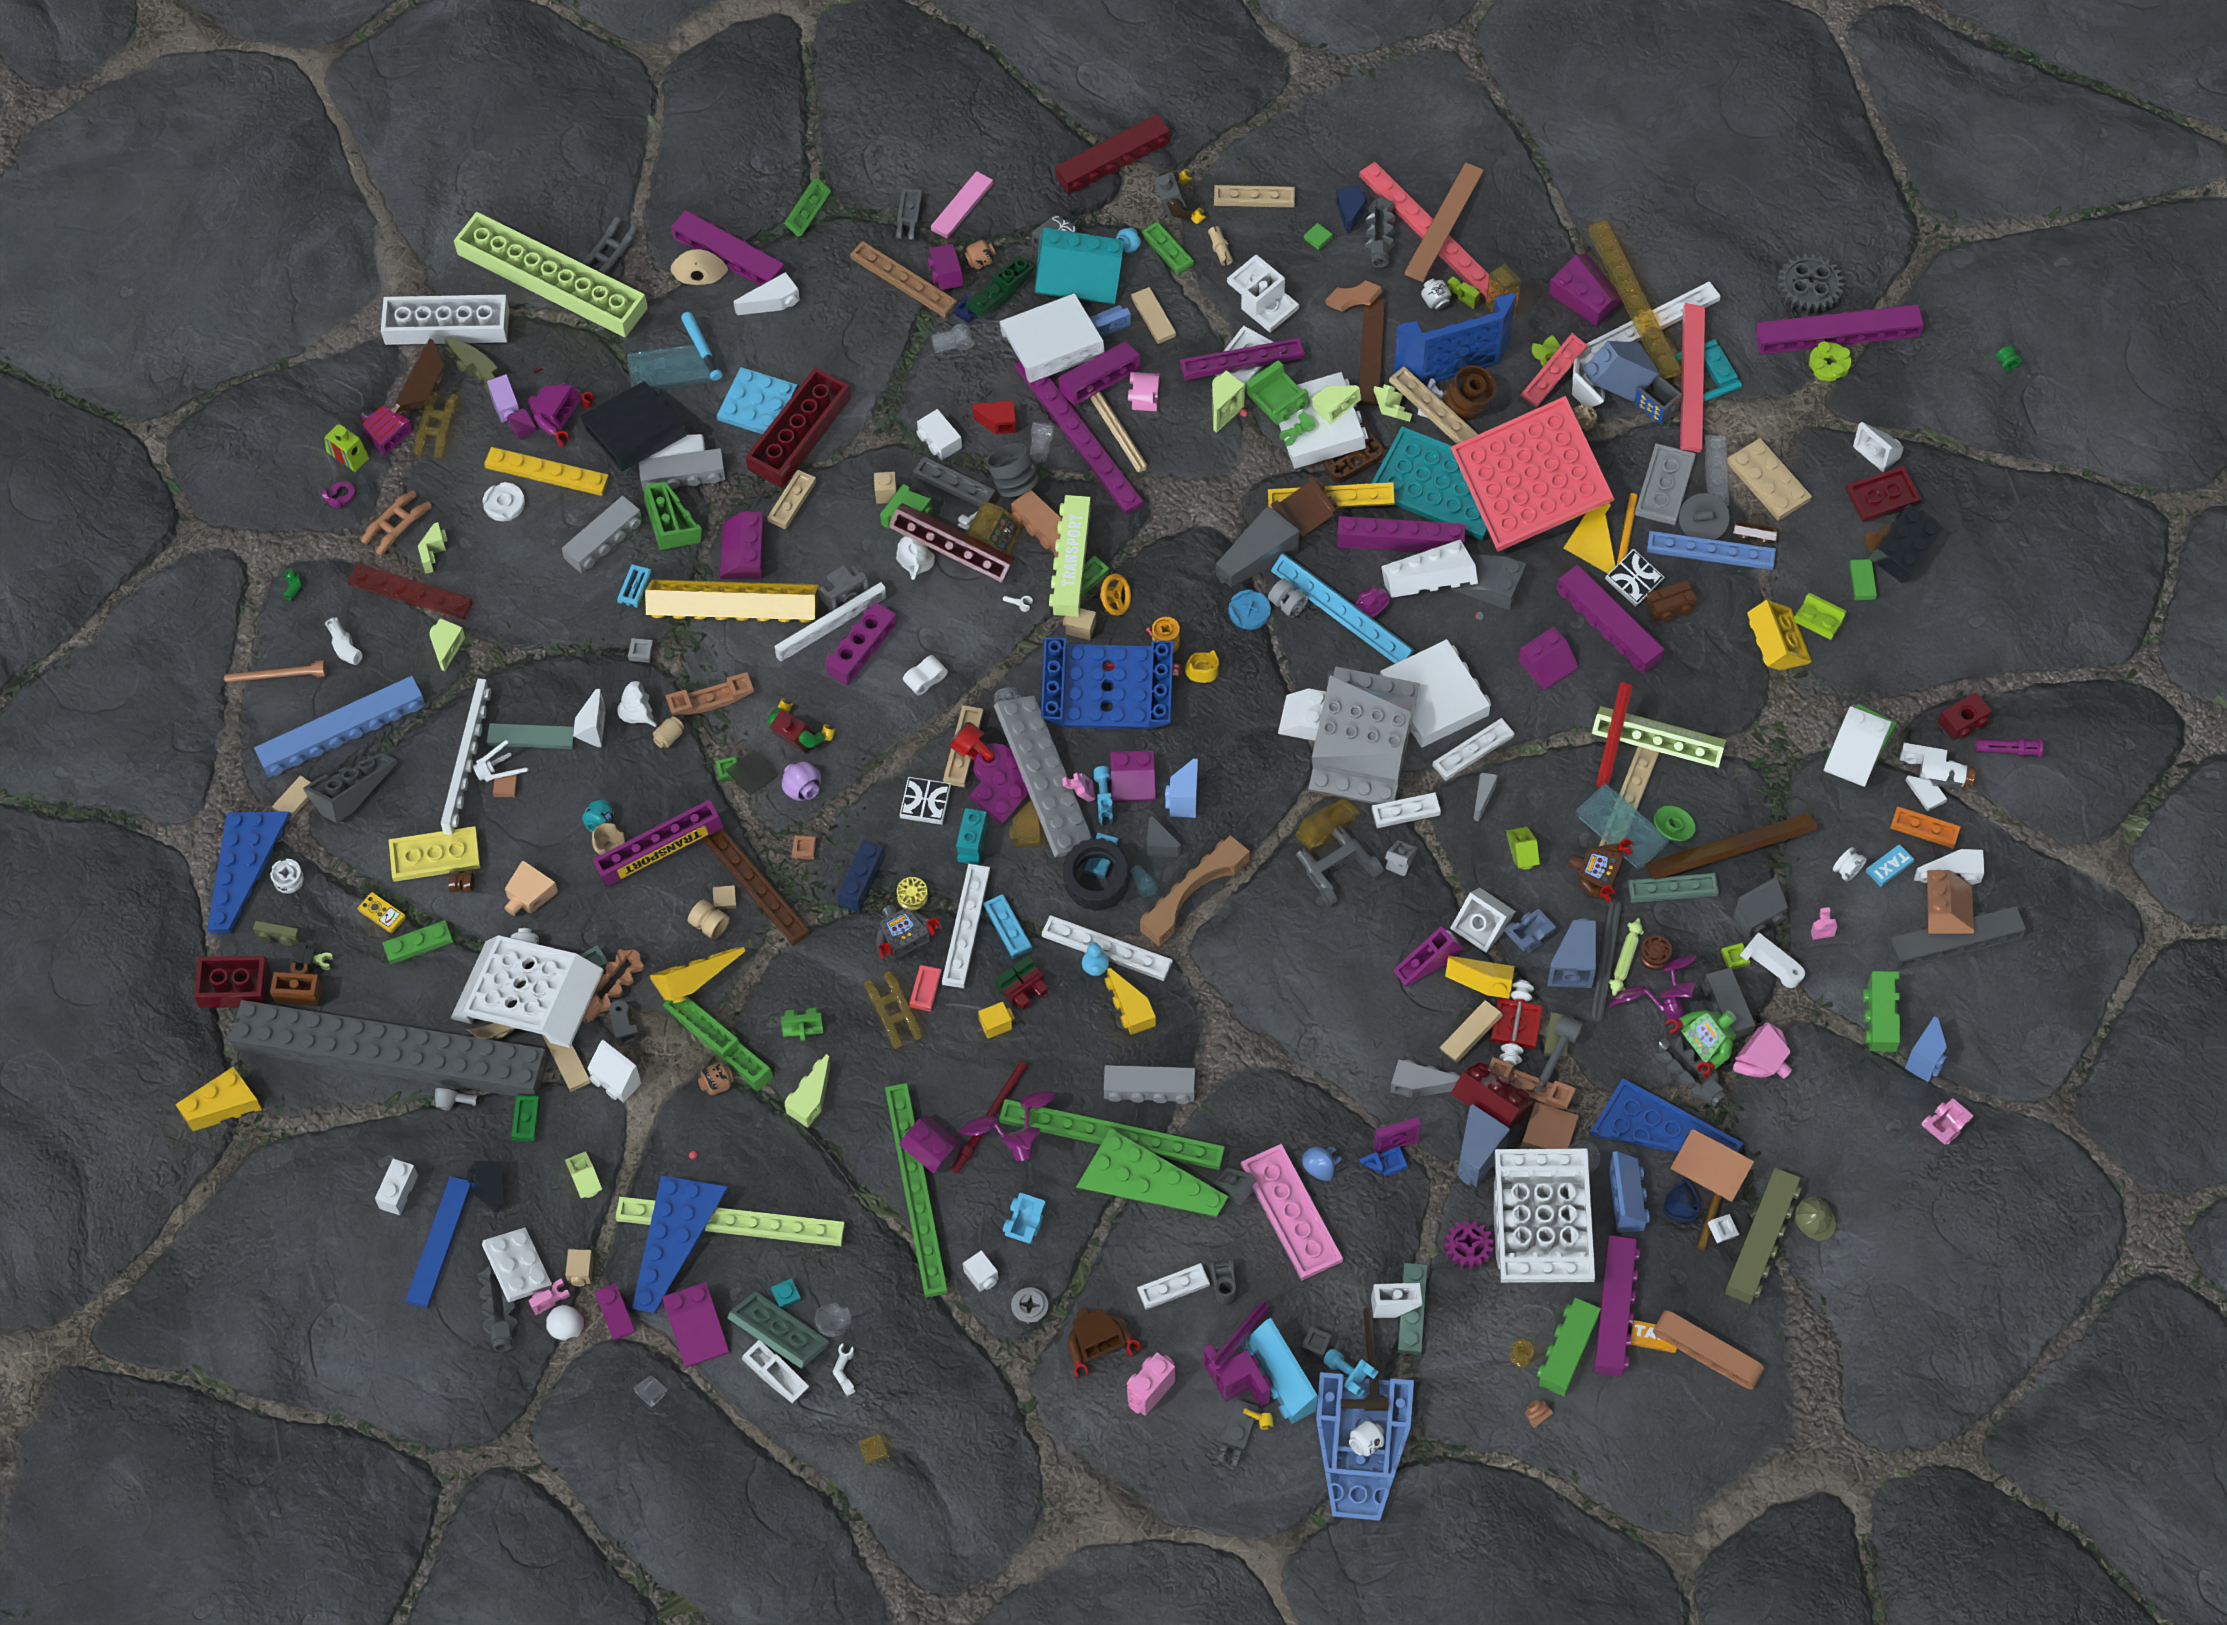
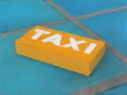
M1633 1320L1630 1345L1676 1353L1677 1348L1658 1338L1653 1333L1656 1324Z

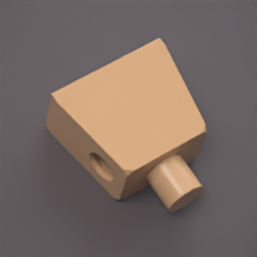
M522 861L505 888L510 901L504 908L513 916L521 908L528 913H534L558 892L556 884L531 865Z

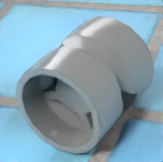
M1286 578L1278 581L1268 595V599L1277 607H1281V610L1290 618L1297 616L1308 602V597L1299 589L1295 590V586Z

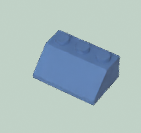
M1618 1151L1613 1152L1609 1165V1177L1616 1232L1644 1231L1646 1223H1649V1211L1644 1209V1201H1646L1647 1196L1646 1189L1641 1186V1180H1644L1643 1167H1639L1637 1158Z

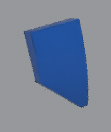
M1400 1146L1381 1154L1375 1152L1359 1159L1361 1165L1386 1176L1409 1168Z

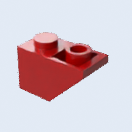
M1003 400L994 403L981 402L972 404L974 420L994 434L1016 433L1014 401Z

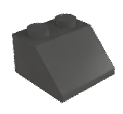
M1776 877L1738 899L1734 918L1748 937L1754 934L1757 935L1758 932L1761 934L1768 926L1773 923L1777 925L1785 919L1788 906Z

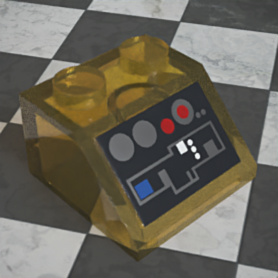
M983 500L966 534L1009 555L1023 526L1003 507Z

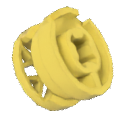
M908 877L899 883L897 887V900L903 909L908 908L910 911L921 909L926 904L927 887L921 879Z

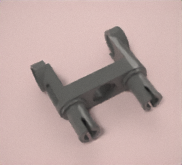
M1342 825L1338 826L1340 830L1335 828L1331 833L1342 846L1320 861H1316L1308 851V848L1302 849L1304 853L1300 850L1296 854V857L1306 868L1307 876L1319 889L1320 897L1328 907L1337 902V897L1332 890L1334 888L1326 877L1349 862L1357 859L1368 874L1371 873L1374 877H1378L1384 872L1379 860L1374 856L1371 857L1358 840L1351 838Z

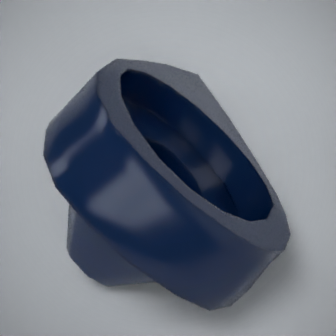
M1686 1177L1680 1180L1667 1194L1663 1204L1665 1216L1677 1222H1693L1700 1213L1699 1198L1692 1183Z

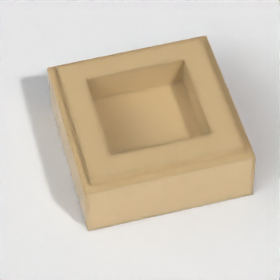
M735 885L713 887L715 910L737 908Z

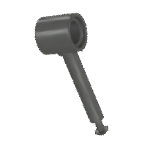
M1565 1014L1561 1016L1554 1032L1560 1038L1539 1078L1540 1083L1538 1087H1535L1537 1092H1543L1542 1087L1544 1084H1547L1567 1042L1576 1043L1584 1026L1583 1022Z

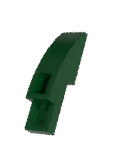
M1018 256L993 275L991 283L968 299L965 307L980 318L989 311L994 313L1022 286L1035 266L1021 256Z

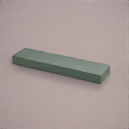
M489 723L487 744L488 746H498L505 740H508L507 747L573 749L575 739L573 737L574 727Z
M1715 873L1663 877L1656 880L1653 878L1628 880L1627 883L1630 903L1718 896L1719 893Z

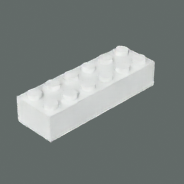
M506 295L384 297L381 323L385 345L426 344L430 338L435 344H446L444 339L447 337L464 343L507 342L509 322Z

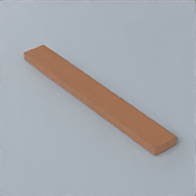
M1465 162L1405 271L1406 276L1424 282L1483 175V169Z

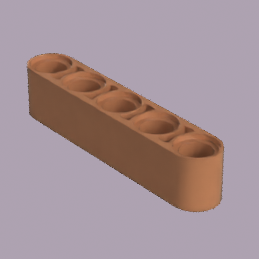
M1663 1311L1653 1329V1333L1658 1338L1675 1346L1680 1351L1747 1389H1754L1764 1370L1763 1365L1673 1312Z

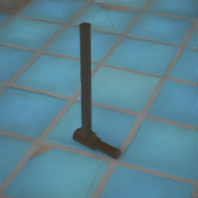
M1365 1308L1363 1313L1367 1361L1370 1366L1378 1371L1373 1312L1371 1308ZM1378 1374L1374 1379L1369 1376L1370 1395H1367L1364 1399H1341L1340 1408L1388 1411V1398L1380 1395Z

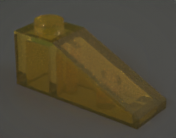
M1343 798L1304 818L1295 837L1309 850H1312L1324 844L1332 837L1331 833L1335 828L1340 830L1338 826L1342 825L1344 827L1359 815L1360 811L1346 798Z

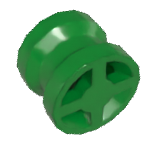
M2013 345L2002 348L1996 354L1997 360L2002 362L2004 371L2013 370L2022 362L2021 357L2016 354V349Z

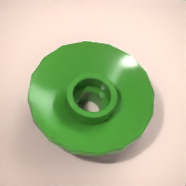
M1670 805L1659 808L1654 815L1656 828L1663 836L1678 842L1687 841L1692 838L1695 832V823L1686 811Z

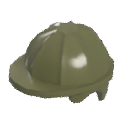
M1809 1197L1800 1201L1795 1209L1794 1220L1796 1225L1806 1236L1815 1241H1824L1833 1235L1836 1227L1835 1217L1825 1201L1820 1198Z

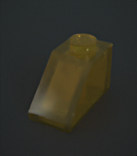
M1032 800L1013 818V827H1009V839L1014 840V848L1041 846L1039 817Z

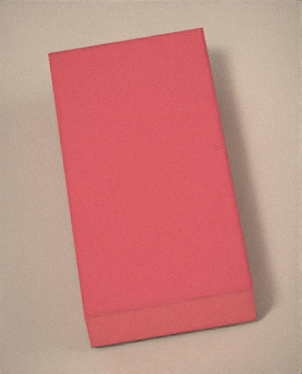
M920 965L909 1003L910 1008L932 1011L942 969Z

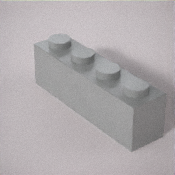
M721 448L649 458L639 462L643 492L645 485L666 482L671 489H676L682 486H697L703 483H717L726 480Z
M621 496L562 547L564 559L581 574L586 569H590L601 556H605L616 543L621 542L632 529L634 530L642 522L640 510L624 496Z
M1105 1065L1104 1099L1113 1102L1121 1100H1131L1133 1102L1150 1100L1156 1103L1176 1101L1179 1104L1194 1102L1195 1068Z

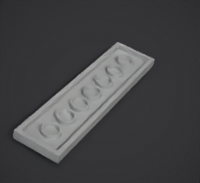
M1035 696L996 702L994 708L1054 857L1066 856L1072 850V847L1083 840H1089L1092 836L1073 789H1067L1063 786L1062 778L1067 777L1046 723L1041 717V711Z

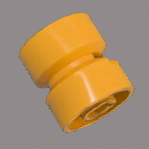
M1171 617L1158 618L1152 626V640L1173 641V653H1175L1180 645V627L1178 622Z

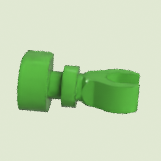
M1304 411L1298 415L1300 424L1296 423L1294 428L1280 433L1281 441L1290 436L1285 441L1286 446L1293 445L1298 435H1302L1305 429L1309 432L1316 427L1312 419Z

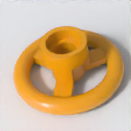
M1120 574L1107 576L1101 587L1100 598L1102 604L1111 615L1120 616L1124 614L1131 602L1130 586L1127 580ZM1111 581H1118L1116 587H1108ZM1122 588H1124L1125 592L1124 604L1121 600ZM1116 603L1117 609L1112 608L1110 604Z

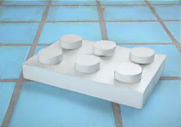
M526 1228L483 1240L482 1246L508 1302L551 1289V1281Z

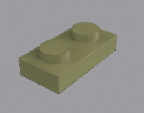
M255 921L253 927L257 938L263 942L276 941L285 946L298 945V942H301L302 939L298 928Z

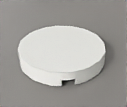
M503 482L497 486L493 485L484 494V510L494 520L502 522L512 520L518 517L524 509V495L521 489L513 483Z

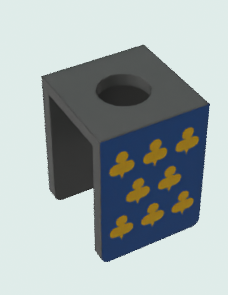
M1658 375L1652 382L1651 390L1668 404L1662 406L1641 388L1637 389L1635 404L1662 425L1680 409L1682 393Z

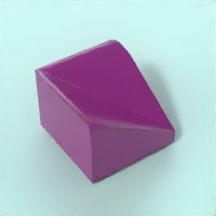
M525 408L507 417L508 424L518 439L537 430Z

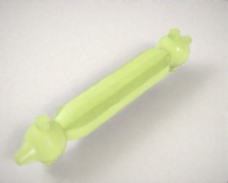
M1639 918L1633 923L1629 922L1627 925L1630 933L1626 936L1614 972L1615 979L1609 980L1613 996L1625 990L1623 981L1627 978L1639 941L1638 935L1644 933Z

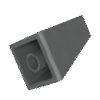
M1267 506L1216 563L1217 578L1222 583H1227L1232 587L1274 566L1282 553L1289 557L1296 555L1299 547V530L1271 507Z

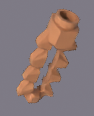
M634 949L618 950L616 962L607 963L605 967L606 973L602 974L582 1021L589 1023L594 1021L600 1012L608 1011L611 1004L609 998L621 997L623 994L621 985L629 986L634 982L631 974L645 969L641 962L640 953ZM628 959L632 965L626 969V972L601 1000L597 996L598 992L603 989L609 979L614 976L619 967Z

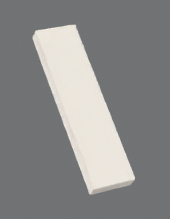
M1500 718L1433 761L1432 766L1446 781L1513 738L1515 733Z

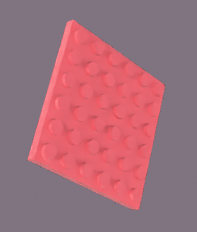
M1566 396L1450 447L1497 552L1614 501L1609 486Z

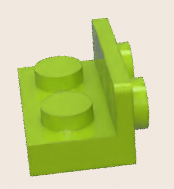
M1808 593L1793 622L1831 640L1841 627L1846 610Z

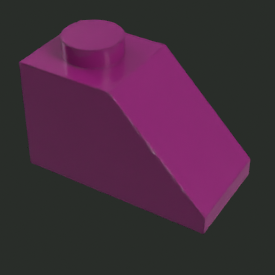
M616 1283L595 1291V1296L613 1341L635 1333Z

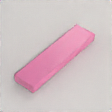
M976 171L931 225V230L948 239L993 185V180Z

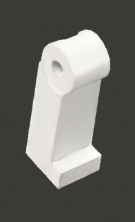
M1759 932L1740 955L1745 960L1752 957L1779 977L1782 984L1788 988H1795L1805 976L1804 969L1794 959Z

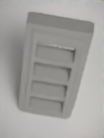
M1480 774L1474 821H1479L1496 787L1497 775Z

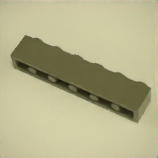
M1774 1168L1727 1285L1726 1295L1749 1304L1752 1303L1754 1297H1759L1763 1287L1759 1282L1761 1277L1766 1278L1771 1266L1767 1262L1769 1257L1774 1259L1779 1247L1775 1245L1777 1237L1782 1239L1787 1227L1783 1225L1785 1218L1790 1219L1794 1206L1790 1204L1793 1198L1798 1199L1802 1187L1798 1186L1800 1177Z

